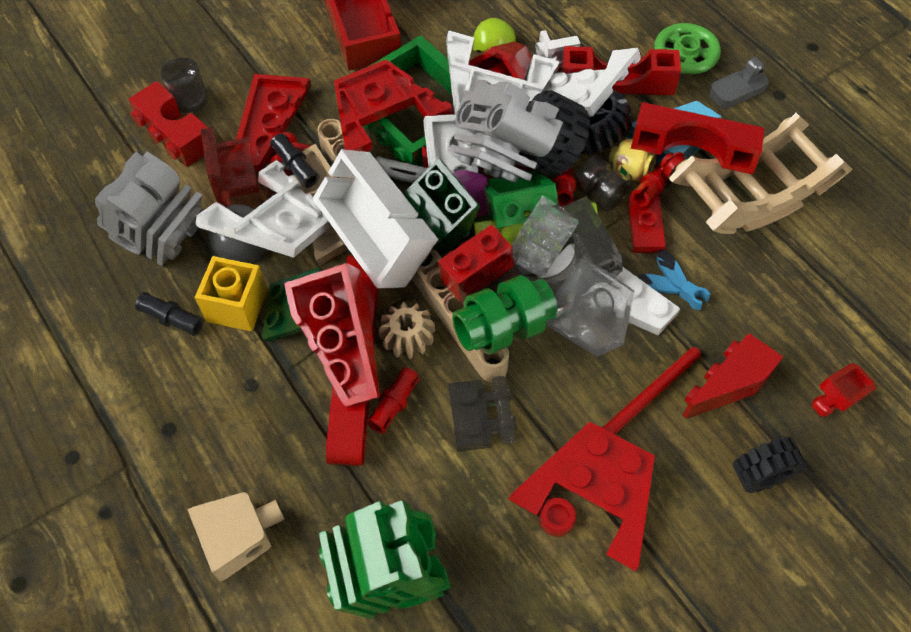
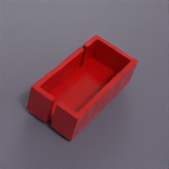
M323 0L348 71L370 66L401 47L400 32L387 0Z

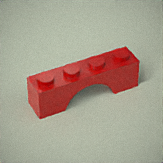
M564 46L561 72L569 74L578 73L585 69H592L593 71L605 70L608 62L600 59L593 47ZM650 49L637 64L631 63L627 68L629 74L624 80L616 81L612 89L622 94L675 95L681 74L679 50Z
M642 102L630 149L661 155L665 150L674 146H695L715 156L722 168L753 175L762 153L765 128Z

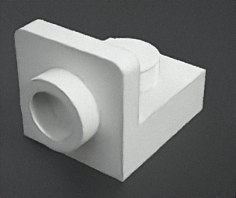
M540 31L539 42L535 46L536 55L546 58L557 57L561 67L564 46L580 47L581 43L578 36L550 41L547 31Z

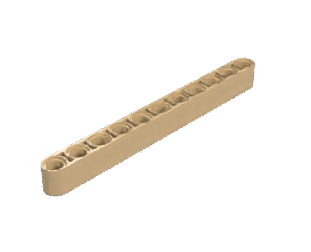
M327 119L319 124L317 132L321 151L332 166L340 150H345L340 121ZM340 177V178H347V179H355V178H349V177ZM431 249L422 264L428 265L420 266L411 279L479 375L489 382L502 380L508 372V348L493 354H487L481 348L472 351L464 349L455 333L452 321V311L464 308V302L461 303L442 282L438 261L442 258L437 251ZM439 286H440V287H445V289H435V288H436V287H439ZM497 359L500 361V363L490 364L487 362V360Z

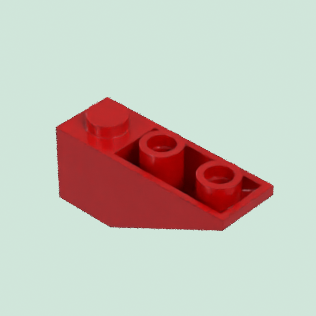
M750 333L741 342L735 339L723 354L726 360L721 365L715 362L705 374L704 378L707 382L702 388L695 385L684 399L688 405L682 416L688 419L755 395L773 374L783 356Z

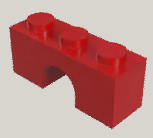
M155 81L128 99L133 110L130 112V115L139 127L145 126L149 135L157 144L163 143L172 159H179L188 167L215 149L209 128L194 114L189 113L185 117L176 120L181 114L175 98L158 81Z

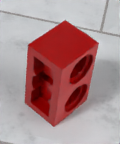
M491 224L438 261L442 282L463 303L466 296L480 291L514 267L513 246Z

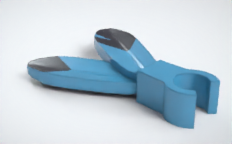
M659 250L657 253V263L664 276L646 273L636 276L657 292L679 294V297L687 301L695 310H701L702 301L697 300L695 297H701L705 302L709 301L710 292L705 288L686 281L684 273L675 258L664 250Z

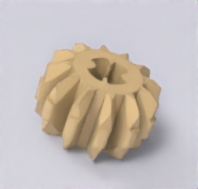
M403 301L401 309L390 306L389 315H382L380 320L381 327L378 330L379 337L383 340V347L386 351L393 349L394 355L397 358L403 352H406L407 357L411 360L413 351L424 354L426 351L425 345H432L435 323L431 320L428 310L420 311L418 303L411 308H407V304Z

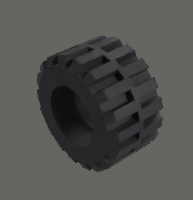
M545 90L541 94L535 95L532 100L548 102L559 108L555 119L562 121V126L548 154L543 157L519 153V155L536 162L537 165L534 170L553 177L569 170L571 165L579 158L588 139L590 120H588V111L585 110L583 105L555 91Z

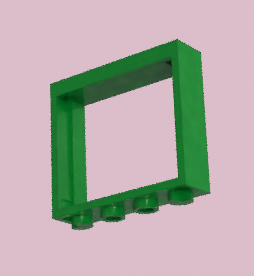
M422 35L373 63L376 64L387 59L402 71L418 64L452 95L448 59ZM386 117L362 126L364 129H369L375 135L381 146H387L393 152L397 161L423 166L422 147H426L425 136L412 143Z

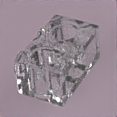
M542 196L512 243L514 262L544 278L579 221L570 211Z

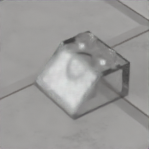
M584 257L578 262L555 294L557 314L555 318L548 320L546 325L598 357L624 345L634 290Z

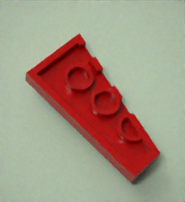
M254 74L229 162L231 170L257 173L263 170L274 151L270 147V141L274 136L285 132L311 88L310 78Z

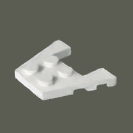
M448 31L446 45L454 115L457 114L465 91H473L477 79L486 80L491 85L500 81L509 82L521 88L530 97L529 101H532L535 95L541 94L554 74L559 61L534 54L531 59L527 81L468 65L474 37Z
M639 49L613 50L605 70L593 71L592 69H585L578 73L566 74L558 72L560 67L558 64L543 91H555L583 105L585 110L588 111L589 116H594L613 93L612 86L616 81L624 80L629 74L627 68L631 63L637 64L641 58Z
M277 160L261 170L258 176L259 183L275 191L277 194L247 216L242 218L217 202L196 215V226L293 258L332 225L314 202L313 196L310 193L305 194L298 187L299 181L293 175L288 177L283 171L284 166Z

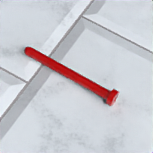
M698 347L690 348L602 428L613 434L618 433L701 356V350Z

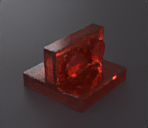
M213 127L200 129L208 179L217 203L226 207L232 205L231 197L259 192L249 138L218 143Z

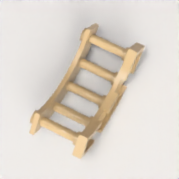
M795 113L792 117L785 119L778 129L763 139L762 153L758 163L764 161L787 186V189L777 194H769L751 174L724 169L717 158L700 159L694 156L682 161L669 179L678 185L692 186L713 211L712 216L706 221L713 231L723 234H734L737 228L742 227L746 232L793 213L804 206L801 202L803 199L814 192L820 196L853 169L837 154L827 158L802 132L809 124ZM791 140L817 166V169L804 179L798 180L774 155L776 151L784 147ZM735 175L757 201L741 202L723 180ZM708 184L715 190V192L721 197V199H722L725 203H723V202L718 198V196L711 190V188L708 186Z

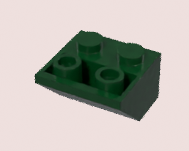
M440 158L403 193L419 214L416 219H423L438 238L432 250L448 253L469 233L480 207L479 203Z

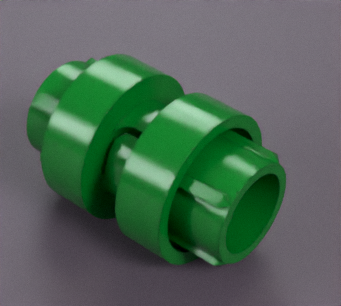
M519 275L501 282L498 285L497 294L493 290L486 288L466 296L464 308L454 311L452 315L454 330L465 350L472 351L481 348L485 353L493 354L511 346L513 335L519 340L524 341L543 333L546 329L547 321L555 318L557 314V302L552 289L543 279L530 281L525 276Z

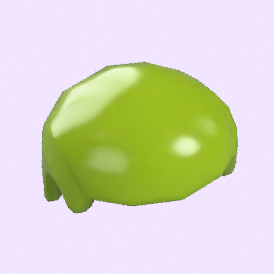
M488 18L482 21L473 35V50L475 52L478 50L483 52L493 46L516 42L514 29L499 18Z

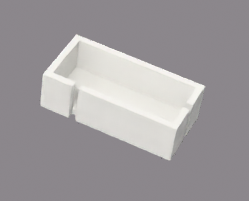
M341 149L328 173L335 177L355 179L325 177L313 200L376 288L406 287L438 241V238L423 219H416L419 214L370 152Z

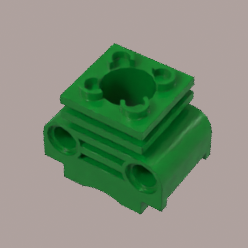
M404 500L390 505H386L381 501L347 515L344 519L346 528L338 525L332 528L333 533L328 531L319 533L321 542L319 556L327 570L329 580L327 594L336 611L370 619L376 616L375 612L382 614L388 612V606L396 609L413 607L444 596L443 591L451 588L446 569L438 556H428L429 551L436 549V531L431 515L411 509L410 504Z

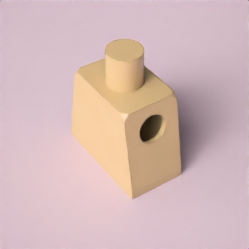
M242 492L188 509L211 572L220 582L226 580L269 550L271 543L265 529L285 520L276 500L256 509L248 492Z

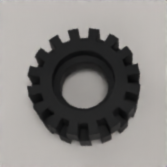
M782 437L780 440L777 438L771 440L768 444L766 442L760 444V447L748 450L749 453L740 455L739 459H736L734 464H732L746 493L760 492L765 488L770 489L776 484L780 485L785 480L794 478L795 474H800L807 467V463L792 437Z

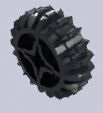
M613 90V93L594 116L588 117V120H590L589 135L585 142V147L579 156L584 153L591 156L593 152L599 151L601 153L605 148L612 149L614 143L622 142V136L629 134V128L632 127V111L630 104L627 103V99L624 98L622 93H617L616 90Z

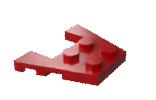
M387 59L334 80L345 150L363 152L373 150L372 141L362 126L412 105L417 107L424 118L425 116L453 115V107L446 100L441 102L435 98L433 91L427 87L421 88L415 84L413 77Z
M589 421L510 495L508 500L538 517L541 507L546 502L554 485L557 484L621 519L623 522L606 556L636 572L640 562L655 455Z

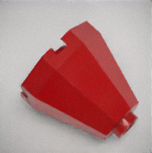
M510 42L493 46L475 55L469 61V65L526 81L531 54L525 45L518 42Z

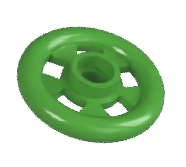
M678 23L668 26L658 34L654 43V49L679 50L680 59L685 60L680 62L681 74L695 75L710 70L716 65L721 55V46L716 36L708 29L692 23ZM704 41L708 45V48L703 49L700 45V42ZM666 42L675 43L673 49L665 47ZM699 56L705 59L698 63L695 61Z

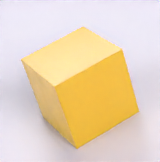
M212 256L195 299L206 322L252 332L268 289L259 265Z

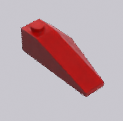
M345 263L284 283L291 316L307 337V343L312 352L317 354L323 364L324 372L344 406L349 407L380 398L369 302L361 270Z

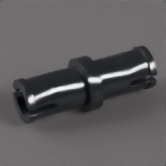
M280 133L274 136L270 141V147L283 160L285 169L293 172L303 187L310 188L314 186L320 176L306 161L304 152L296 149L286 134Z
M148 292L141 293L135 304L137 311L158 319L160 324L166 327L172 325L192 336H196L203 326V317L181 309L179 304L174 301L166 302L150 295Z

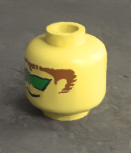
M624 139L619 146L615 145L612 148L609 162L612 163V169L616 176L640 182L645 174L653 171L656 164V155L642 150L630 149L632 139Z

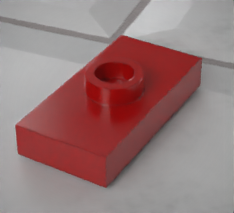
M629 196L627 206L632 253H658L659 250H665L666 245L659 196H654L650 203L643 208L637 207L642 199H639L634 205Z

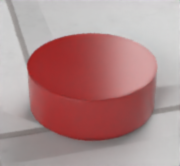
M551 498L543 504L540 509L539 523L547 534L561 537L573 529L576 521V511L569 501L563 498Z

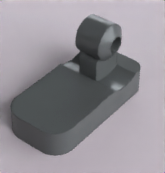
M758 57L751 58L742 71L732 73L715 81L709 93L710 98L720 108L728 109L764 92L769 82L768 78L763 74L765 64Z

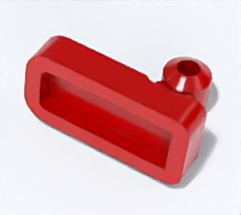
M850 363L830 375L819 385L825 395L816 397L811 407L820 417L829 416L834 412L835 407L844 412L874 391L876 385L859 365Z

